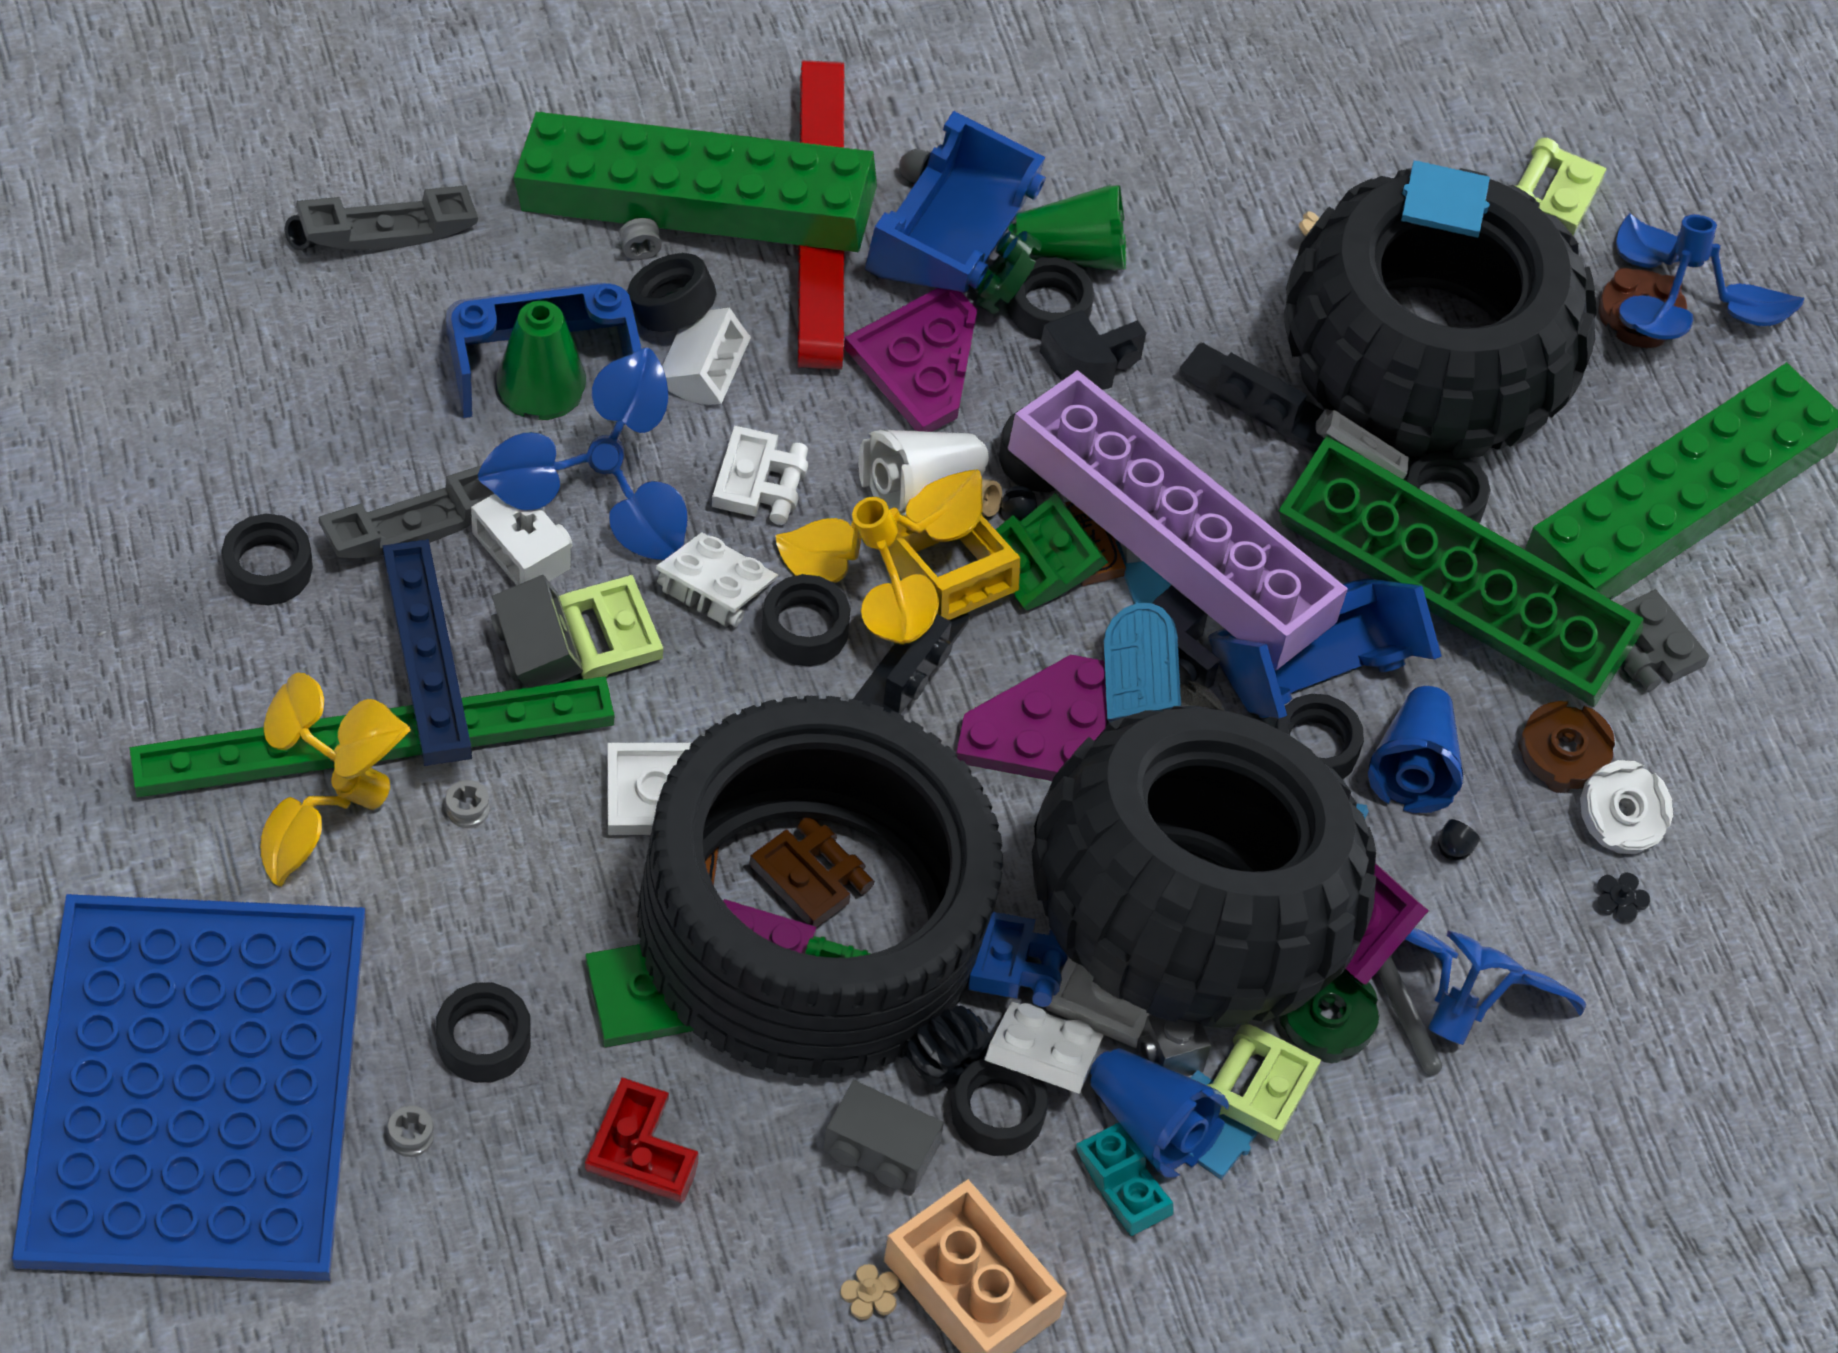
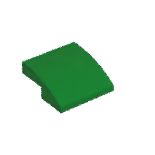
M1056 493L1023 520L1019 521L1012 515L995 529L1020 556L1019 591L1013 594L1026 610L1040 606L1067 592L1108 563L1069 507Z

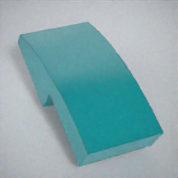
M1119 1122L1076 1144L1077 1152L1092 1180L1130 1236L1173 1215V1201L1146 1169L1145 1155Z

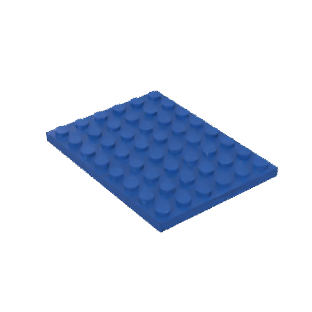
M66 894L12 1257L15 1269L330 1281L366 922L365 908Z

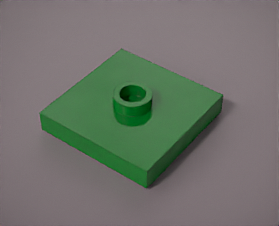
M639 944L585 954L586 968L605 1048L692 1032L694 1030L691 1026L686 1027L677 1018L678 1013L676 1010L671 1011L664 1001L665 996L657 991L653 984L654 977L649 975L645 966L646 957L642 956Z

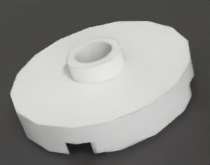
M1617 760L1599 768L1585 782L1580 797L1581 815L1589 833L1603 847L1618 854H1637L1657 845L1664 837L1666 829L1670 827L1673 818L1672 798L1664 781L1656 773L1651 774L1648 770L1642 768L1645 765L1636 761ZM1619 803H1622L1627 808V816L1621 812Z

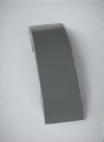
M467 185L425 189L422 201L344 208L340 197L299 200L296 204L307 240L329 247L350 250H383L423 244L463 231L477 224L478 221Z
M480 465L446 476L445 488L370 512H366L364 506L360 503L319 516L318 522L337 557H376L383 555L382 545L429 539V543L472 525L471 507L494 493L479 481L478 472L482 466Z

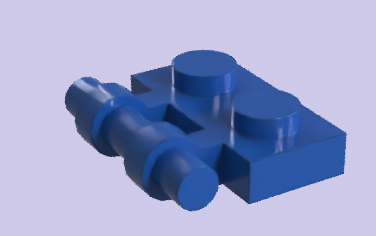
M992 912L974 968L970 974L969 990L1017 999L1020 986L1031 987L1034 991L1032 1000L1037 1006H1049L1053 996L1060 990L1062 975L1059 970L1066 963L1068 956L1055 939L1056 936L1052 930L1049 931L1048 935L1034 933L1036 919ZM1028 956L1039 958L1041 964L1027 962Z

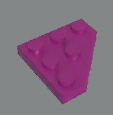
M936 288L846 336L844 339V349L915 431L933 432L958 418L977 309L962 292Z
M1070 654L966 712L963 717L956 752L958 754L957 759L959 761L963 760L970 766L1052 781L1063 764L1088 737L1095 740L1105 729L1107 719L1105 661Z

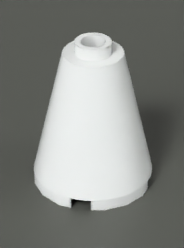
M877 430L869 433L871 438L863 440L860 445L858 457L859 478L862 487L870 486L874 497L883 499L889 509L896 507L903 516L906 515V506L909 500L912 499V496L914 498L926 485L946 476L978 469L981 475H983L988 464L989 455L985 444L974 434Z

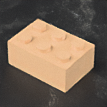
M969 1179L893 1231L887 1238L884 1262L961 1353H1013L1057 1321L1061 1316L1067 1294L1065 1290Z

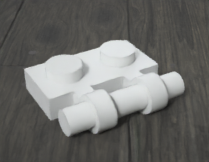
M734 425L712 496V507L756 517L760 503L769 504L772 507L770 520L778 525L786 524L789 513L795 511L799 499V495L796 492L798 483L805 478L808 469V462L806 460L807 446L802 443H793L789 453L776 450L778 435ZM770 471L779 472L782 475L779 485L767 482Z

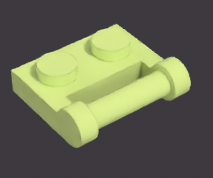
M1540 138L1532 149L1533 158L1516 187L1534 197L1533 191L1546 167L1557 170L1558 172L1543 200L1536 198V201L1540 203V209L1544 213L1556 216L1574 236L1604 178L1607 168L1559 149L1558 144L1552 139Z
M633 575L559 596L577 653L581 660L583 669L581 675L583 679L607 677L614 672L663 659V646ZM592 608L610 651L601 654L597 653L581 614L583 611Z
M1244 1024L1239 1027L1233 1037L1234 1047L1212 1084H1207V1086L1217 1089L1225 1095L1229 1102V1110L1221 1106L1219 1115L1224 1114L1278 1141L1314 1078L1321 1059L1253 1025ZM1259 1054L1265 1057L1244 1096L1241 1097L1231 1092L1251 1055Z

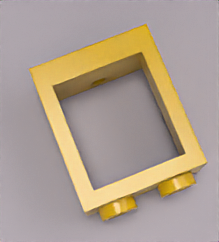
M982 514L976 527L966 536L960 538L962 543L978 560L939 577L916 553L939 543V541L930 538L926 529L922 533L916 534L896 522L898 533L895 541L888 549L898 575L901 579L913 574L925 575L933 583L938 594V615L951 620L1019 591L1020 556Z

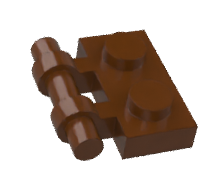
M804 818L797 826V830L805 837L799 842L786 829L751 854L749 865L806 924L818 927L849 904L850 893L843 885L851 884L860 894H865L873 887L875 881L865 871L866 866L855 854L849 855L836 842L837 835L827 825L820 826L813 818ZM823 855L834 867L828 871L814 856Z

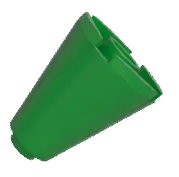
M1110 184L1020 212L1016 216V222L1011 223L1009 231L1016 235L1022 231H1027L1041 241L1042 247L1040 251L1034 247L1032 248L1029 256L1032 259L1057 257L1071 261L1077 266L1110 271L1126 269V235H1124L1123 229L1125 218L1120 185L1111 186Z
M533 301L526 304L520 310L497 371V392L503 404L519 416L524 417V413L539 415V420H551L565 416L579 405L585 389V371L563 313L559 307L548 301Z

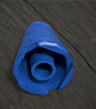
M1421 686L1413 689L1408 694L1372 755L1368 769L1370 786L1384 802L1389 804L1390 799L1404 804V811L1432 813L1448 807L1454 801V796L1461 790L1463 768L1453 701L1444 690L1434 686Z
M1121 1048L1114 1049L1111 1052H1103L1094 1061L1090 1070L1092 1089L1152 1166L1164 1177L1175 1178L1181 1175L1174 1169L1184 1163L1191 1168L1199 1163L1198 1160L1213 1147L1225 1125V1121L1219 1117L1221 1106L1229 1110L1228 1100L1217 1089Z

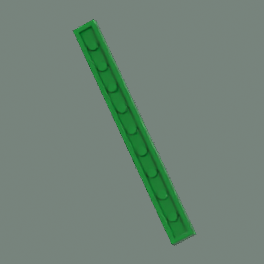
M606 676L461 698L471 747L614 726L615 722ZM412 705L389 708L396 717L410 727L411 731L379 761L422 755ZM346 715L321 718L308 729L315 738L334 750L340 744L338 741V729ZM264 727L129 747L137 798L334 768L335 763L305 742L301 736L295 745L287 750H279L272 747L265 738Z

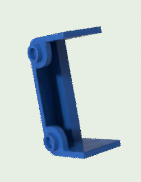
M598 282L469 298L454 302L446 312V330L463 417H473L471 370L466 345L509 340L520 310L530 302L548 301L555 304L562 311L570 332L617 326L623 357L641 350L632 304L626 290L618 285Z
M1361 579L1344 583L1343 585L1348 590L1337 623L1277 670H1274L1267 644L1237 639L1225 628L1208 636L1212 653L1220 659L1219 665L1246 710L1250 713L1258 714L1259 718L1274 717L1280 719L1287 716L1284 705L1292 700L1291 693L1363 665L1378 666L1379 672H1388L1405 666V659L1411 656L1428 659L1442 657L1423 587L1374 579Z

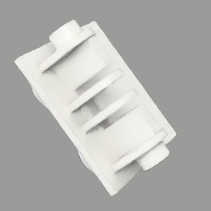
M702 532L656 567V570L661 572L657 583L663 586L662 591L673 596L683 603L686 601V605L689 607H693L700 599L697 611L704 614L709 609L707 616L725 627L730 624L737 627L745 615V611L740 608L778 578V574L765 568L760 561L751 557H745L727 547L719 538L708 536Z

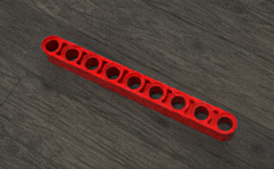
M801 61L800 143L844 148V62ZM799 245L798 368L842 369L844 353V251Z

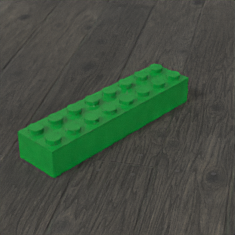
M537 111L535 112L514 175L521 211L623 224L633 219L647 218L653 220L658 228L851 252L860 251L877 188L874 151Z
M1786 362L1532 528L1525 550L1607 598L1613 596L1612 599H1614L1834 452L1838 444V410Z
M1329 436L1325 437L1278 510L1282 525L1372 578L1422 586L1430 612L1594 708L1643 631L1644 618Z

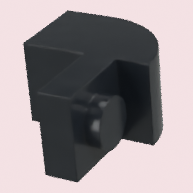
M1080 310L1044 324L1040 353L1052 371L1062 381L1078 370L1100 389L1105 390L1112 388L1116 369H1127L1141 360L1146 331L1137 320L1099 335L1084 311Z
M1171 585L1152 604L1162 607L1174 620L1178 636L1180 683L1192 687L1200 695H1203L1214 685L1220 662L1218 657L1197 642L1203 636L1208 614Z

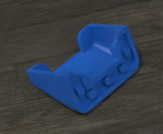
M953 111L943 127V131L946 132L943 144H940L938 148L934 147L930 154L928 166L896 212L891 210L889 214L884 212L874 228L865 271L881 279L964 293L970 286L977 289L988 270V265L985 263L1027 199L1035 200L1045 183L1046 177L1040 174L1045 160L1044 156Z

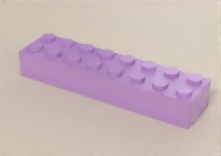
M1078 370L1015 413L1008 446L1010 452L1234 637L1267 644L1274 670L1279 669L1337 623L1348 590L1347 587Z

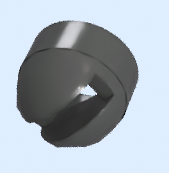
M913 149L905 153L899 161V171L903 178L909 182L916 183L928 166L931 152Z

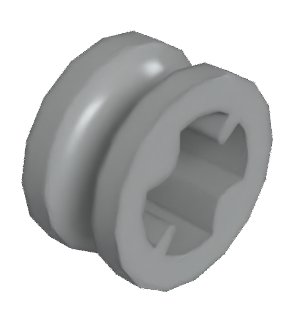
M647 218L633 219L624 224L620 229V239L623 242L622 248L626 257L634 260H644L653 257L660 251L662 242L659 237L658 226L653 220Z
M464 780L453 784L448 789L445 797L446 809L452 823L463 828H474L485 822L489 816L490 807L488 791L484 785L477 781ZM468 797L476 799V807L470 804L467 810L460 808L459 800L462 799L466 803V798Z
M410 1105L401 1107L393 1112L387 1127L390 1147L395 1153L404 1157L422 1155L433 1143L434 1124L431 1115L419 1106ZM408 1123H416L419 1125V1133L421 1135L419 1136L414 1132V1138H404L402 1128L400 1127L403 1126L405 1129H408Z

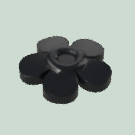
M1622 873L1618 882L1613 876L1604 875L1597 883V889L1601 895L1597 898L1596 905L1604 914H1611L1617 909L1616 916L1620 921L1632 922L1638 915L1637 910L1648 908L1650 895L1645 890H1636L1639 880L1634 874Z

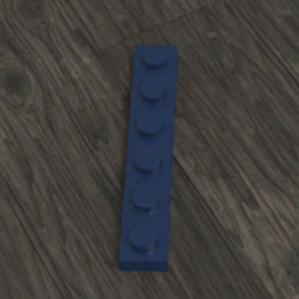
M429 539L382 545L424 766L470 760L472 759L471 742Z

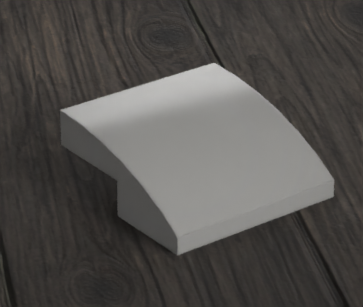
M1326 408L1316 421V432L1322 437H1331L1402 479L1406 476L1409 459L1407 456L1337 411H1330Z

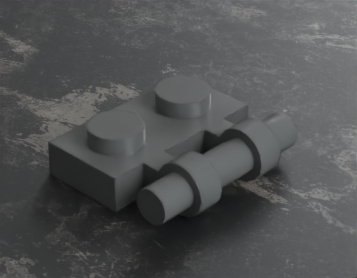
M1656 589L1621 605L1644 618L1643 631L1636 641L1644 652L1640 653L1633 646L1624 660L1626 664L1624 670L1633 681L1639 680L1647 691L1655 689L1662 682L1656 673L1658 670L1670 684L1706 665L1710 657L1709 654Z

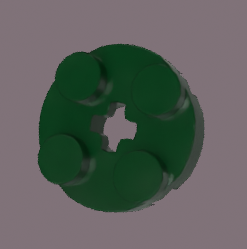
M1009 231L1003 236L995 251L999 255L990 269L987 270L981 284L977 289L971 286V289L977 292V305L989 313L995 314L1000 310L994 304L1000 298L1008 303L1015 296L1036 263L1029 256L1033 247L1038 251L1041 250L1042 243L1040 240L1027 231H1022L1018 235Z
M1345 969L1340 976L1300 1008L1280 1016L1279 1021L1290 1039L1302 1050L1311 1055L1318 1056L1325 1063H1338L1343 1057H1349L1362 1051L1372 1040L1379 1023V1011L1376 1005L1378 998L1375 989L1369 982L1366 985ZM1322 1004L1329 1008L1333 1004L1337 1005L1340 1008L1337 1015L1339 1019L1324 1017L1321 1014L1322 1010L1318 1006Z

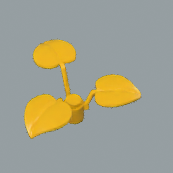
M978 469L946 476L926 485L914 498L912 496V499L909 500L906 506V514L909 519L902 516L896 507L889 509L883 499L867 497L859 501L854 507L851 525L838 518H827L811 522L794 531L777 534L776 543L785 565L795 576L801 574L815 575L837 583L848 572V560H856L859 557L861 538L868 547L878 549L892 583L880 584L869 591L862 603V619L868 630L881 639L898 644L911 643L924 635L933 624L938 612L939 599L935 586L925 575L913 574L900 581L888 549L895 541L898 533L896 522L916 534L922 533L926 529L930 538L939 542H949L966 536L976 527L982 514V475Z
M301 672L292 674L288 678L287 683L282 685L274 696L265 716V738L272 747L279 750H287L294 746L301 736L305 742L335 762L331 784L338 795L308 796L302 804L299 800L288 797L278 804L268 817L261 836L262 863L271 881L280 887L283 886L286 878L305 862L319 841L322 831V819L319 811L314 808L315 806L337 805L347 809L350 803L353 802L369 810H374L384 803L389 794L390 780L387 775L371 767L411 731L410 727L396 717L386 705L375 699H365L352 707L342 720L338 729V741L340 744L332 750L315 738L308 729L322 716L324 711V695L319 683L311 676Z

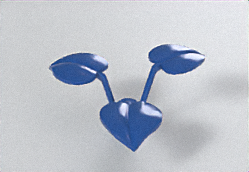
M1631 213L1626 216L1619 228L1616 249L1619 256L1625 261L1645 268H1654L1662 263L1672 265L1673 263L1680 262L1665 303L1651 296H1633L1623 301L1620 306V320L1627 327L1635 329L1646 336L1667 340L1682 337L1690 331L1693 324V314L1684 308L1673 305L1675 304L1687 266L1701 267L1710 257L1719 299L1722 302L1728 303L1727 312L1742 322L1757 326L1779 324L1803 305L1805 297L1793 296L1749 284H1731L1725 288L1719 258L1721 246L1713 243L1717 224L1707 216L1696 214L1685 216L1682 219L1678 237L1641 222Z
M643 348L633 354L612 361L598 373L594 380L592 400L596 411L607 420L617 421L610 435H601L591 442L587 453H581L578 456L555 462L556 446L551 438L534 432L517 434L493 449L484 460L478 472V479L508 505L521 510H535L549 504L557 495L560 488V478L556 470H563L588 462L590 467L597 473H613L624 495L627 497V499L615 504L610 510V527L616 539L625 548L640 556L665 560L684 546L688 521L685 502L675 488L659 481H650L642 484L634 494L620 468L624 459V448L618 437L624 425L626 424L630 429L638 433L649 432L663 419L668 405V385L664 369L655 353L650 348Z
M1416 928L1405 938L1413 944L1430 950L1442 964L1439 991L1434 999L1439 1005L1428 1029L1455 1043L1464 1045L1474 1021L1482 1022L1489 1008L1513 984L1533 985L1550 993L1563 996L1573 1005L1579 1016L1583 1014L1586 1008V1002L1579 995L1553 978L1524 969L1523 966L1503 952L1491 947H1483L1475 939L1449 930L1446 936L1459 947L1472 963V966L1462 989L1452 986L1450 993H1448L1452 957L1457 959L1459 953L1437 937ZM1489 968H1502L1510 971L1504 980L1477 1007L1476 1005L1480 998L1470 992L1479 972Z

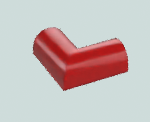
M622 1077L585 1161L587 1172L683 1203L696 1173L699 1152L653 1137L669 1100V1092Z

